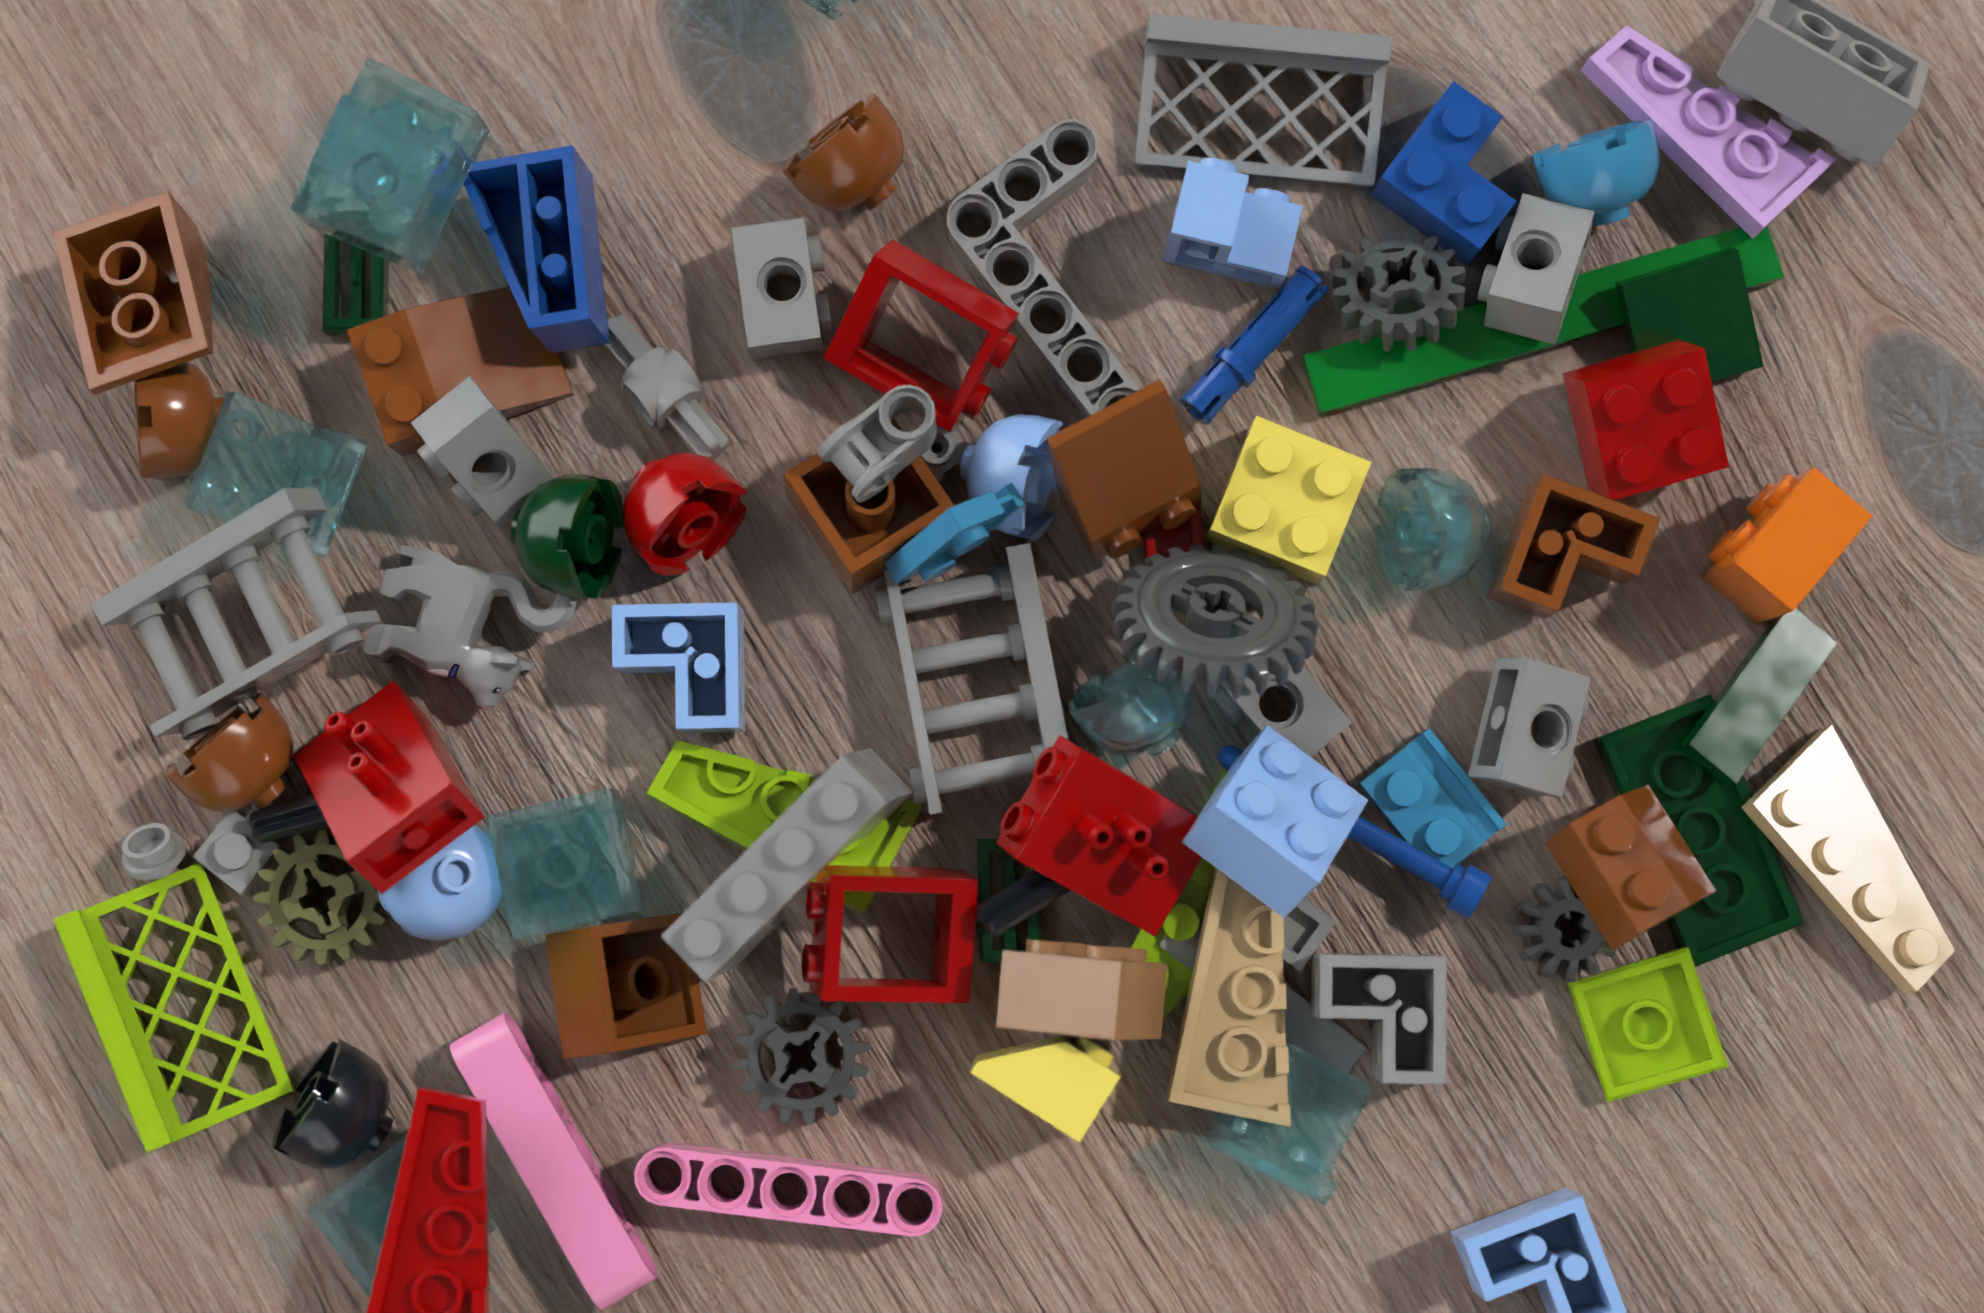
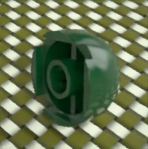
M583 474L562 475L539 484L523 503L522 508L516 512L511 524V539L516 546L517 556L527 576L539 587L566 597L586 599L585 597L597 598L601 596L612 582L622 553V548L611 547L614 527L624 528L622 497L614 482Z

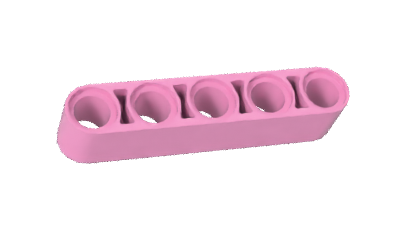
M504 1011L450 1044V1051L458 1069L474 1097L486 1100V1117L595 1305L600 1310H605L658 1278L656 1266L647 1248L513 1018Z
M662 1143L652 1148L640 1159L634 1173L635 1185L639 1194L648 1202L660 1206L903 1236H922L931 1231L939 1222L943 1209V1195L938 1183L930 1176L918 1172L683 1143ZM667 1157L679 1164L682 1171V1180L679 1187L666 1190L654 1183L651 1177V1166L656 1158ZM721 1165H731L741 1171L745 1182L743 1193L736 1197H726L718 1193L712 1182L714 1169ZM791 1172L804 1179L807 1185V1197L803 1202L789 1205L777 1198L774 1192V1181L777 1176L783 1173ZM849 1180L861 1182L870 1194V1204L860 1212L851 1213L845 1211L836 1200L835 1191L839 1184ZM909 1188L924 1190L932 1200V1211L920 1220L906 1218L897 1207V1198L903 1191Z

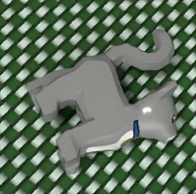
M401 545L399 551L400 567L385 569L379 593L385 598L397 602L403 601L408 596L420 598L423 602L416 626L374 625L368 629L362 652L370 655V660L390 663L398 655L405 657L432 675L460 680L471 691L477 705L493 708L504 694L513 690L520 672L524 670L532 671L535 665L531 660L516 655L501 646L478 647L483 626L495 598L499 596L509 597L516 615L522 623L534 632L551 633L566 626L574 615L576 599L558 594L551 607L542 608L538 605L535 593L528 580L511 571H489L458 565L438 552Z

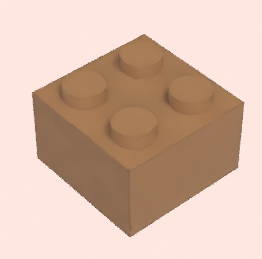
M1027 939L1026 951H1002L996 1027L1107 1040L1161 1039L1167 963L1146 962L1147 949Z

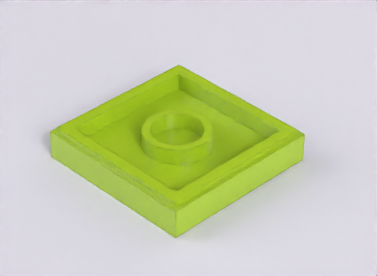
M1687 945L1600 971L1595 976L1587 975L1577 978L1575 982H1567L1607 1103L1729 1067Z

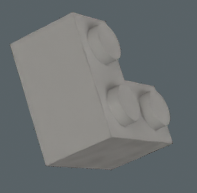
M1314 953L1311 956L1310 1015L1317 1018L1372 1019V1079L1383 1084L1446 1085L1447 957L1438 955Z

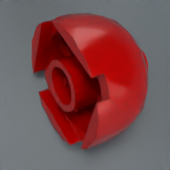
M693 452L668 455L646 463L635 474L623 504L622 519L624 530L637 555L652 571L662 576L680 575L690 570L684 561L692 559L702 549L703 557L706 560L710 559L735 535L745 518L747 510L740 501L741 495L747 496L745 488L730 472L706 456Z

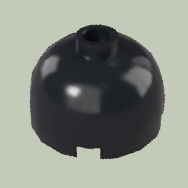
M341 1039L338 1040V1043L331 1042L318 1056L297 1087L296 1091L300 1092L301 1095L293 1112L285 1109L275 1131L272 1148L299 1163L316 1169H336L349 1164L365 1148L375 1152L386 1139L393 1124V1119L385 1115L390 1102V1089L388 1078L379 1064L363 1051Z

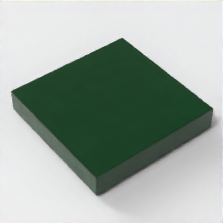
M1727 248L1615 283L1631 353L1676 340H1682L1705 348L1711 382L1764 367L1738 249Z

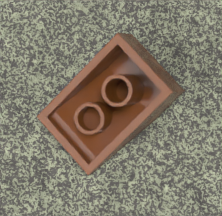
M169 191L52 232L88 389L93 395L213 353L211 283L197 225Z
M509 286L403 309L347 329L385 441L390 448L402 457L417 452L425 444L411 422L469 376L506 419L574 395L559 352L549 353L531 332Z
M1161 379L1047 438L1060 502L1094 562L1106 555L1114 559L1131 552L1142 542L1141 537L1146 533L1161 526L1165 530L1176 528L1195 515L1196 509L1194 507L1202 505L1200 482L1167 389Z

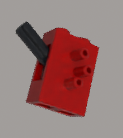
M393 680L348 715L344 712L331 714L326 719L324 725L325 732L293 755L312 795L253 811L249 815L248 823L252 828L253 838L260 843L329 826L346 861L383 894L485 818L428 716Z
M1059 735L1054 745L1044 750L1036 761L1032 782L1022 799L1015 802L1005 813L1000 826L1001 834L995 842L1017 861L1034 870L978 904L976 907L977 917L987 933L992 937H998L1072 890L1156 937L1202 859L1200 855L1182 843L1199 815Z

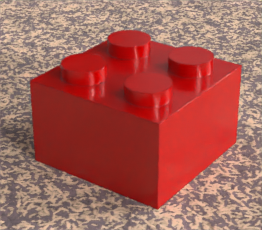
M1676 340L1563 373L1587 486L1594 493L1615 501L1729 467L1705 348L1682 340Z

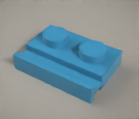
M1010 483L996 494L990 491L953 506L935 519L884 564L896 584L919 574L924 582L933 580L953 568L957 564L955 559L985 542L990 537L989 533L1020 509L1024 502L1013 483Z
M1430 728L1425 729L1419 736L1357 784L1401 840L1451 868H1454L1456 863L1459 864L1484 844L1488 838L1507 825Z

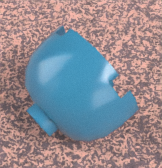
M1647 120L1643 123L1635 121L1580 136L1582 139L1567 144V149L1561 150L1560 143L1531 155L1536 177L1544 196L1548 200L1595 211L1593 218L1595 226L1616 222L1631 216L1628 205L1648 193L1656 181L1660 164L1658 142L1652 120Z

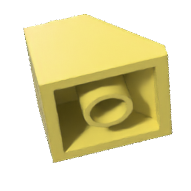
M1061 1035L977 1054L970 1068L971 1074L1079 1143L1121 1077L1110 1066L1115 1056L1090 1038L1078 1036L1075 1043Z

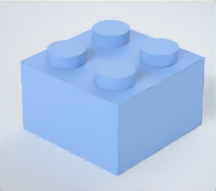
M1266 725L1233 762L1182 843L1281 917L1285 918L1320 883L1368 799L1269 725Z

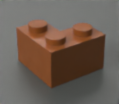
M1542 474L1527 487L1487 598L1545 619L1559 612L1575 567L1622 585L1640 575L1660 518L1549 475Z

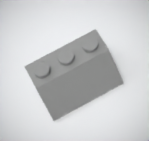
M1757 0L1728 49L1717 77L1725 81L1727 88L1741 99L1747 101L1758 100L1777 111L1779 118L1791 128L1803 132L1810 130L1830 142L1832 149L1843 158L1853 162L1862 160L1876 168L1917 112L1930 63L1821 0Z

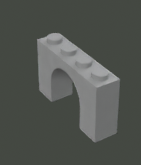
M871 748L841 755L661 937L705 983L739 965L783 922L778 914L818 873L854 842L869 836L913 792Z

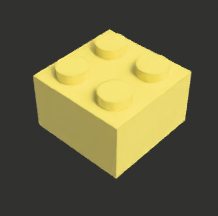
M1256 416L1248 429L1204 539L1218 545H1224L1232 551H1235L1237 548L1249 551L1248 557L1252 559L1259 556L1266 557L1271 560L1270 566L1274 568L1283 567L1291 575L1317 585L1327 575L1371 461Z

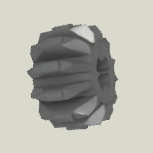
M1565 876L1556 877L1554 893L1544 883L1533 885V895L1539 906L1530 902L1519 901L1516 910L1520 914L1529 917L1530 922L1529 925H1515L1512 927L1513 936L1530 937L1532 941L1520 950V958L1523 961H1530L1542 955L1538 963L1537 974L1549 978L1559 967V973L1564 982L1576 981L1579 966L1588 975H1597L1600 972V965L1593 953L1596 952L1602 956L1614 957L1617 949L1612 951L1607 942L1603 941L1602 934ZM1571 914L1570 926L1577 931V935L1574 940L1562 939L1561 944L1562 932L1554 927L1555 922L1558 918L1569 919Z

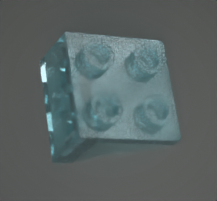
M230 391L225 396L186 500V506L191 510L227 523L283 488H318L328 510L307 522L310 530L306 535L315 554L326 558L368 442L348 433L312 425L243 394Z
M1286 1042L1289 1056L1287 1083L1291 1127L1219 1112L1205 1140L1211 1147L1326 1206L1337 1184L1329 1175L1371 1092V1086Z

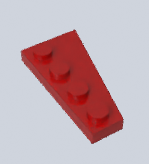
M424 1086L418 1088L367 1313H490L486 1100Z

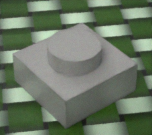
M238 809L233 812H227L192 857L237 893L247 895L261 878L258 875L260 869H268L275 860L272 851L276 847L284 848L285 845L278 840L266 843L256 841L252 836V828L248 823L249 817Z
M1304 898L1284 918L1285 949L1283 950V960L1298 971H1301L1337 921Z

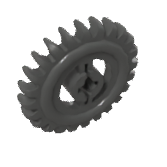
M1190 544L1189 552H1184L1179 547L1166 549L1165 557L1153 554L1145 559V565H1136L1128 572V578L1124 579L1117 586V597L1112 604V618L1114 620L1115 638L1119 640L1123 638V654L1130 656L1136 647H1140L1137 658L1139 672L1145 671L1151 661L1159 660L1157 680L1159 685H1163L1168 674L1175 670L1182 671L1181 691L1183 694L1189 691L1191 683L1198 676L1204 677L1208 699H1212L1215 695L1220 679H1226L1232 687L1233 698L1237 700L1241 695L1245 677L1250 678L1255 683L1257 694L1262 695L1267 686L1268 672L1275 675L1277 685L1282 687L1288 678L1289 664L1294 674H1299L1302 671L1305 659L1311 657L1315 647V637L1319 627V622L1314 616L1316 606L1309 597L1305 596L1306 589L1300 582L1296 580L1290 581L1291 573L1283 567L1271 569V560L1266 557L1248 558L1249 551L1237 548L1233 553H1229L1224 545L1214 544L1211 551H1206L1201 544ZM1245 600L1253 605L1260 619L1245 612ZM1171 607L1187 615L1185 627L1177 621L1171 611Z

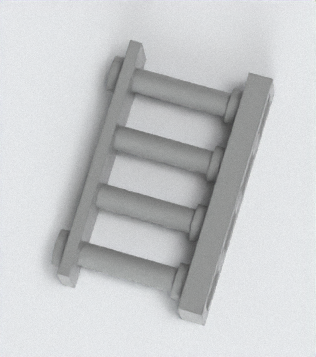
M283 488L91 604L101 626L129 624L131 630H139L176 711L149 726L154 737L180 733L183 740H189L213 730L219 725L215 718L216 716L325 653H328L329 657H333L354 649L364 642L361 633L381 622L377 610L343 612L306 535L310 530L307 522L328 510L318 488ZM273 542L276 545H283L321 624V627L297 641H294L257 563L262 558L259 551ZM225 571L226 573H234L272 652L271 656L246 669L209 592L214 587L211 579ZM177 599L179 602L186 601L224 683L198 697L162 621L166 616L164 607Z
M1030 543L1006 547L1005 557L1007 563L996 565V572L900 589V584L895 583L890 572L884 570L887 586L875 588L881 623L894 622L921 767L909 769L915 804L917 806L928 803L930 816L943 814L939 796L941 794L1033 777L1035 763L1043 751L1052 747L1059 735L1068 739ZM1001 596L1002 601L1014 599L1018 623L1007 625L1008 632L912 650L906 613ZM1013 656L1014 661H1026L1030 684L1019 685L1020 692L923 710L917 679L918 673ZM1021 716L1025 717L1026 722L1037 720L1041 744L1030 746V753L946 769H934L928 734Z

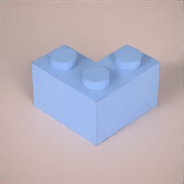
M1203 158L1200 163L1188 161L1163 262L1280 290L1287 276L1303 205L1290 203V196L1273 189L1259 188L1255 190L1254 194L1245 192L1249 175L1236 172L1237 167L1230 162L1216 158Z
M737 602L612 605V668L620 673L675 672L676 729L682 733L745 732L744 610Z
M1568 1188L1560 1189L1450 1231L1472 1291L1486 1302L1536 1283L1547 1313H1627L1583 1197Z

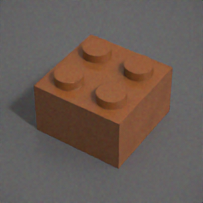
M894 418L891 423L892 426L899 431H903ZM817 453L784 473L786 497L852 595L885 575L884 570L888 569L884 562L947 509L955 506L921 456L900 471L879 493L860 503L851 495L853 486L832 462L825 463Z

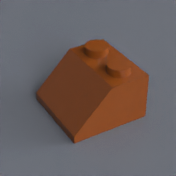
M1649 785L1621 794L1572 821L1545 843L1612 951L1716 892Z
M684 912L590 926L545 935L563 1059L613 1053L707 1034L698 975L661 937Z

